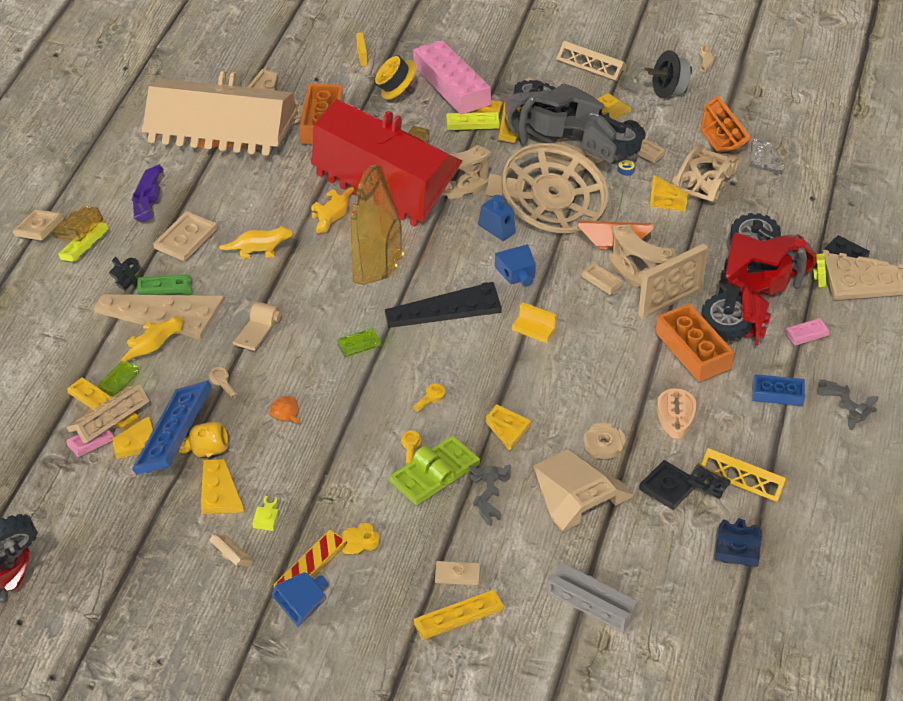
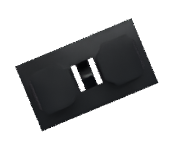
M114 257L112 259L114 267L109 271V274L117 280L115 282L116 285L124 291L130 285L137 287L138 280L135 274L140 269L139 261L136 258L130 257L123 263H120L119 259Z
M700 463L694 467L687 479L689 483L718 499L722 497L724 490L731 483L730 479ZM708 476L710 477L708 480L709 484L705 483Z

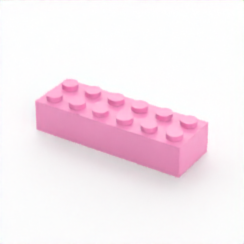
M443 40L413 49L414 62L417 65L416 69L460 115L491 105V87Z

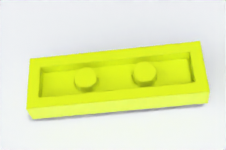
M498 112L464 113L461 115L460 113L446 114L447 130L499 129Z
M92 222L58 253L60 259L71 262L78 260L80 255L90 249L92 244L97 239H100L109 229L107 224Z

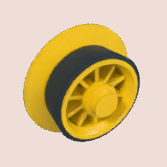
M399 55L388 59L380 67L374 82L376 86L381 88V96L385 100L397 97L404 90L410 94L415 91L410 86L417 68L413 60L404 61Z

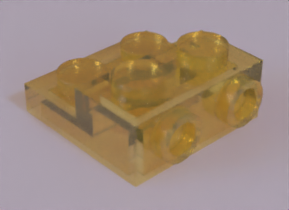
M84 206L79 211L70 213L65 221L57 225L52 234L57 239L81 241L104 219L98 207Z

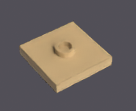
M34 210L13 230L15 237L43 240L65 218L62 213Z

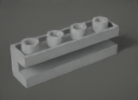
M561 562L557 567L556 575L552 574L548 578L547 593L623 633L637 615V600L615 590L610 585L603 584L590 575L576 570L573 566H568Z

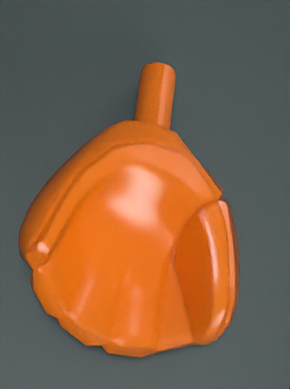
M281 396L270 406L269 414L271 417L281 421H293L296 424L300 422L296 417L299 412L298 404L293 396Z

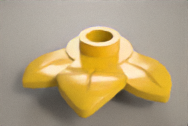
M362 522L358 528L350 527L341 532V537L346 539L347 542L342 549L343 554H358L364 549L371 551L379 546L380 536L378 532L374 531V526L370 523Z

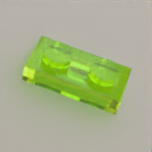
M374 328L339 338L337 339V345L344 357H348L381 346V340Z
M121 361L98 384V388L113 397L132 381L139 373V368L129 362L123 363Z

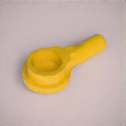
M438 383L428 385L426 395L413 406V409L419 412L427 404L441 401L446 393L445 387Z
M414 430L405 432L401 438L402 446L407 449L405 465L413 461L415 449L419 448L422 443L421 436Z

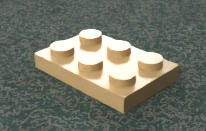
M186 211L154 242V249L185 262L217 230V224Z

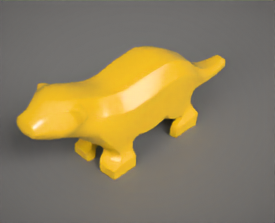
M353 187L348 188L342 195H338L336 190L332 189L327 193V196H332L330 201L326 202L323 206L318 202L311 206V210L317 211L312 213V218L319 219L316 227L317 234L327 233L331 224L346 214L348 197L354 191Z
M283 226L271 231L249 230L241 234L233 242L220 245L219 248L221 250L239 249L241 259L250 258L248 253L253 251H265L266 257H274V248L281 241L290 238L293 235V231Z
M177 316L168 321L155 324L148 321L143 326L147 330L137 338L132 336L127 340L128 347L132 348L123 356L122 362L125 363L134 357L156 351L173 333L181 332L184 322L183 317Z

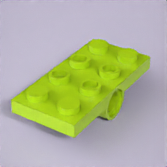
M452 435L432 449L426 445L419 448L413 457V461L391 474L389 482L417 506L470 471L469 466L477 467L480 465V459Z

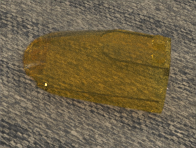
M371 165L364 173L356 191L358 194L357 205L353 204L351 213L353 282L360 285L388 278L391 272L395 271L398 260L402 259L404 254L401 220L385 172L381 166Z

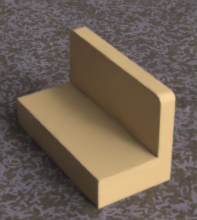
M490 173L486 195H501L503 199H506L501 185L502 176ZM506 178L507 190L516 191L517 179ZM522 181V192L524 189H527L528 182ZM511 197L513 201L520 202L518 198Z

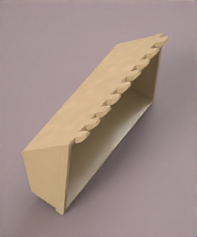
M225 71L220 72L219 81L214 84L160 79L148 87L144 123L141 132L149 133V143H155L157 134H163L162 144L165 145L170 144L171 135L177 136V146H183L185 137H191L190 146L192 148L198 147L200 138L205 139V149H212L214 140H220L219 150L221 151L227 150L228 141L234 142L233 151L237 153L241 152L242 143H248L247 152L249 154H255L257 145H263L262 155L269 156L271 146L278 147L297 115V108H295L293 92L240 87L236 85V72H231L229 84H225Z

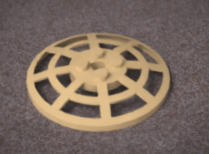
M553 143L531 144L516 151L508 159L503 169L501 185L506 201L519 217L537 228L555 233L579 232L582 230L578 226L570 228L568 223L577 220L582 215L592 217L591 221H598L607 206L608 189L602 173L587 157L569 147ZM545 152L561 154L573 160L568 167L559 163L546 162ZM537 153L539 162L531 164L523 170L515 163L523 156ZM581 164L594 177L597 184L587 186L584 180L574 171L577 165ZM510 168L519 175L516 182V191L507 190L506 178ZM548 168L557 169L564 173L562 175L549 173ZM541 169L542 175H539L536 179L528 175L533 170ZM571 176L581 188L574 189L568 178ZM523 179L532 185L531 192L521 191ZM552 190L556 195L551 194L549 191ZM600 190L601 203L598 212L587 209L590 202L589 193ZM583 194L584 202L582 207L572 203L574 196ZM511 197L518 198L531 215L528 216L515 205ZM524 199L534 200V202L538 205L535 211L526 203ZM570 208L578 213L565 218L562 211ZM544 210L554 212L557 219L549 218L541 214ZM539 218L551 223H560L562 228L549 226L536 220Z

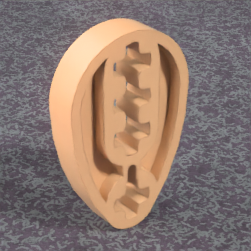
M668 389L658 397V418L664 430L672 438H683L693 425L696 400L692 394L685 390ZM675 398H678V400H679V401H678V408H679L678 414H675V412H674V411H675V404H674ZM675 424H678L679 430L675 428Z

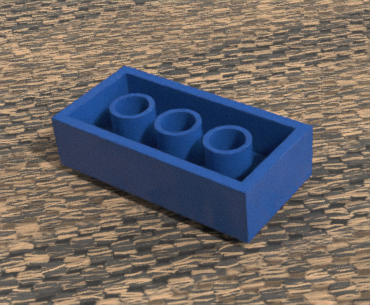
M754 374L752 401L803 406L805 379Z

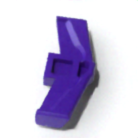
M160 164L144 171L132 195L134 219L140 222L153 218L151 203L158 200L161 189L156 181L159 174L163 173L164 170Z

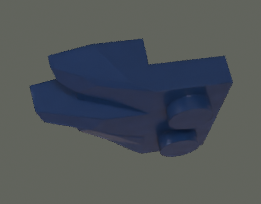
M738 518L735 524H730L728 520L723 519L718 529L715 560L724 563L731 562L758 567L762 530L757 525L747 527L745 520Z

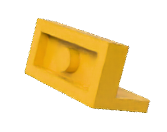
M522 302L520 304L519 316L513 323L512 330L548 343L556 331L557 315Z

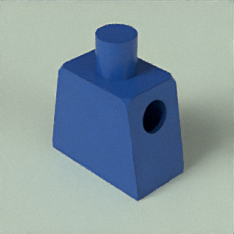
M494 195L481 206L478 225L498 239L505 241L516 233L514 210L503 202V196Z
M528 244L495 253V268L510 284L522 282L524 286H529L533 283L536 263Z
M303 572L275 585L271 596L298 627L320 606L325 597L322 590L328 586V582L322 575L313 580L308 573Z

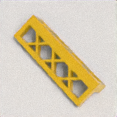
M709 448L702 461V465L707 466L709 458L717 460L720 469L715 472L719 473L722 471L723 476L726 478L728 477L725 469L732 466L737 468L740 476L730 479V484L778 502L783 487H786L789 480ZM741 470L746 471L748 473L742 474ZM751 474L756 475L759 484L753 487L747 486L744 477ZM760 477L766 479L767 481L762 482ZM741 479L743 484L737 482V480ZM769 482L779 484L775 496L766 492L765 484ZM761 486L763 492L760 491V490H757L756 488H758V487Z

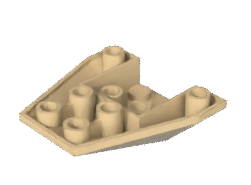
M569 449L533 466L549 515L562 532L581 524L582 512L608 499L616 506L633 497V494L619 479Z

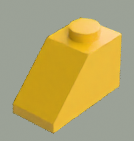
M609 93L597 99L604 104L602 112H609L610 118L614 120L631 110L630 106Z

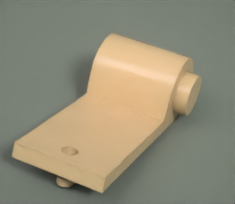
M255 301L251 308L250 321L233 341V345L255 351L276 322L280 321L281 311H279V307Z

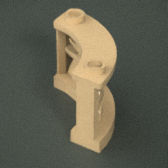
M476 145L467 151L451 154L463 160L458 169L466 173L460 176L457 181H450L441 196H448V199L463 198L464 194L472 193L474 195L487 188L490 150Z
M703 145L694 146L686 157L678 175L674 176L672 185L687 192L688 195L717 204L725 185V177L730 178L731 175L736 174L741 157L735 155L727 157L704 150L705 146ZM712 163L716 170L708 171L701 176L697 165ZM685 180H690L688 187L693 186L695 182L697 183L692 190L682 188ZM701 188L708 196L697 192Z
M631 225L612 226L614 246L613 253H609V262L617 275L620 274L625 278V282L635 288L641 287L643 272L676 257L674 248L654 246L640 239L634 233ZM630 255L642 258L649 268L640 269L635 265Z

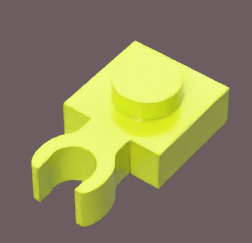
M824 253L817 254V268L813 269L814 280H818V287H826Z
M265 496L263 499L264 507L257 506L252 526L256 529L274 531L279 515L278 509H276L278 507V500L275 497L274 502L268 503V496Z

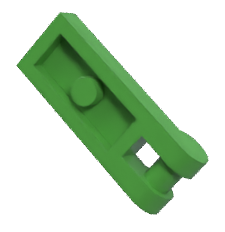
M187 274L138 277L137 292L138 295L179 293L190 295L192 293V277Z

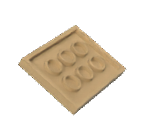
M704 243L643 272L638 315L642 319L703 289L708 247Z

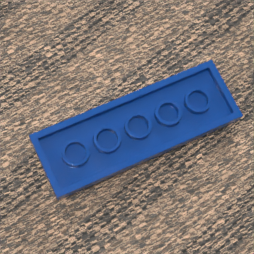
M208 380L175 390L132 467L136 475L150 473L161 468L165 469L172 464L176 453L179 451L184 438H186L191 425L194 423V419L201 410V406L212 388Z

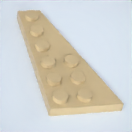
M822 250L821 254L824 253L825 270L833 300L903 295L902 264L895 266L890 265L886 261L860 256L858 258L847 257V254L844 253L837 255L829 253L828 250Z
M102 294L94 306L95 313L145 325L148 321L155 324L168 321L173 317L182 316L184 322L181 332L175 333L201 340L224 303V296Z

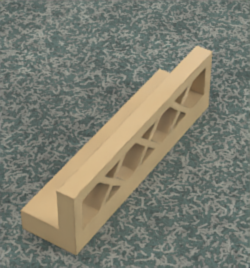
M563 41L556 58L557 61L614 81L618 80L621 71L625 72L627 69L624 61ZM564 51L573 55L568 59L562 58ZM581 56L586 58L588 62L581 65L578 63L577 58ZM598 62L602 64L603 67L595 70L593 69L592 63ZM607 68L617 69L615 75L608 74Z
M140 384L128 386L66 428L69 432L77 431L83 443L89 442L148 403L149 399Z

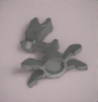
M819 380L818 395H841L843 401H839L838 406L853 410L849 411L851 417L848 419L849 430L854 429L855 423L865 420L871 411H877V408L872 407V404L878 401V396L867 397L866 404L861 403L858 405L850 399L848 385L844 387L837 385L836 382Z
M510 464L505 465L504 468L486 466L477 469L475 466H469L470 471L473 473L469 475V479L472 482L477 483L481 479L487 482V489L481 496L476 497L473 501V506H478L479 514L489 526L493 522L490 517L494 516L501 520V512L488 503L487 500L492 494L499 496V489L494 486V481L500 479L506 482L510 479L511 475L508 473L511 469Z

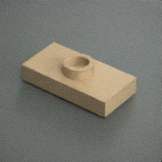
M596 263L582 271L584 279L610 295L623 286V280Z
M212 534L209 541L222 552L221 555L225 559L232 561L236 566L250 567L253 562L252 558L227 535Z
M436 561L435 583L479 585L480 563Z

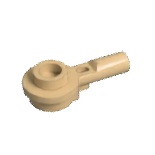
M223 367L213 368L209 374L210 382L214 385H221L231 399H235L238 394L228 383L229 374Z

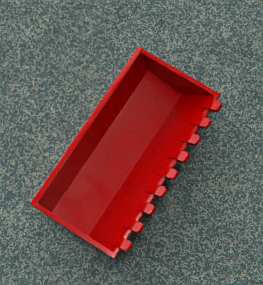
M336 99L315 122L313 127L311 164L317 167V176L323 177L325 171L328 172V181L330 183H334L337 177L340 179V188L346 189L348 183L351 184V187L354 188L352 194L356 196L359 190H362V198L367 202L371 199V195L374 196V205L380 208L383 202L387 203L386 211L389 214H392L395 208H397L398 218L404 220L407 214L410 215V224L414 227L418 225L419 220L424 222L463 160L401 130V116L396 115L393 118L391 111L385 112L384 119L381 120L349 103L346 104Z

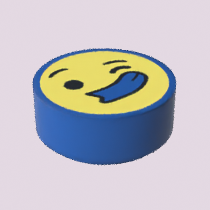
M623 159L618 162L617 170L622 175H631L635 172L636 164L630 159Z

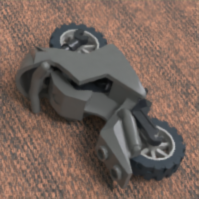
M524 80L515 84L513 95L508 97L505 102V117L513 134H520L523 144L528 142L526 132L548 143H554L560 138L581 140V147L585 151L612 163L615 155L632 156L634 153L637 154L641 149L643 140L641 131H638L635 127L633 128L632 125H625L610 118L609 112H602V109H604L603 103L571 85L561 84L555 88L548 83H542V81Z

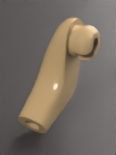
M703 44L699 50L703 60L699 66L701 72H706L714 63V57L709 50L710 47L706 44Z

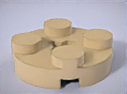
M597 423L592 425L587 433L585 432L584 448L589 453V456L595 460L617 458L622 455L625 446V435L619 428L618 430L613 428L612 424ZM601 439H605L607 443L601 442Z

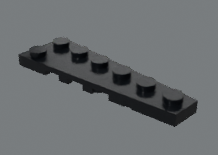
M484 282L481 285L385 309V318L388 328L497 314L502 313V307L494 282Z

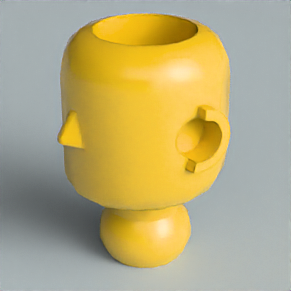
M218 421L195 425L191 428L189 436L184 438L178 453L186 454L192 450L198 458H209L212 455L223 453L228 447V435L224 425Z

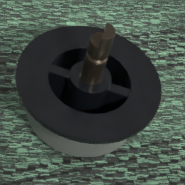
M672 50L663 52L658 58L654 69L648 67L644 69L649 75H653V89L658 97L667 98L672 94L681 95L687 91L692 67L687 59L679 58L676 52Z

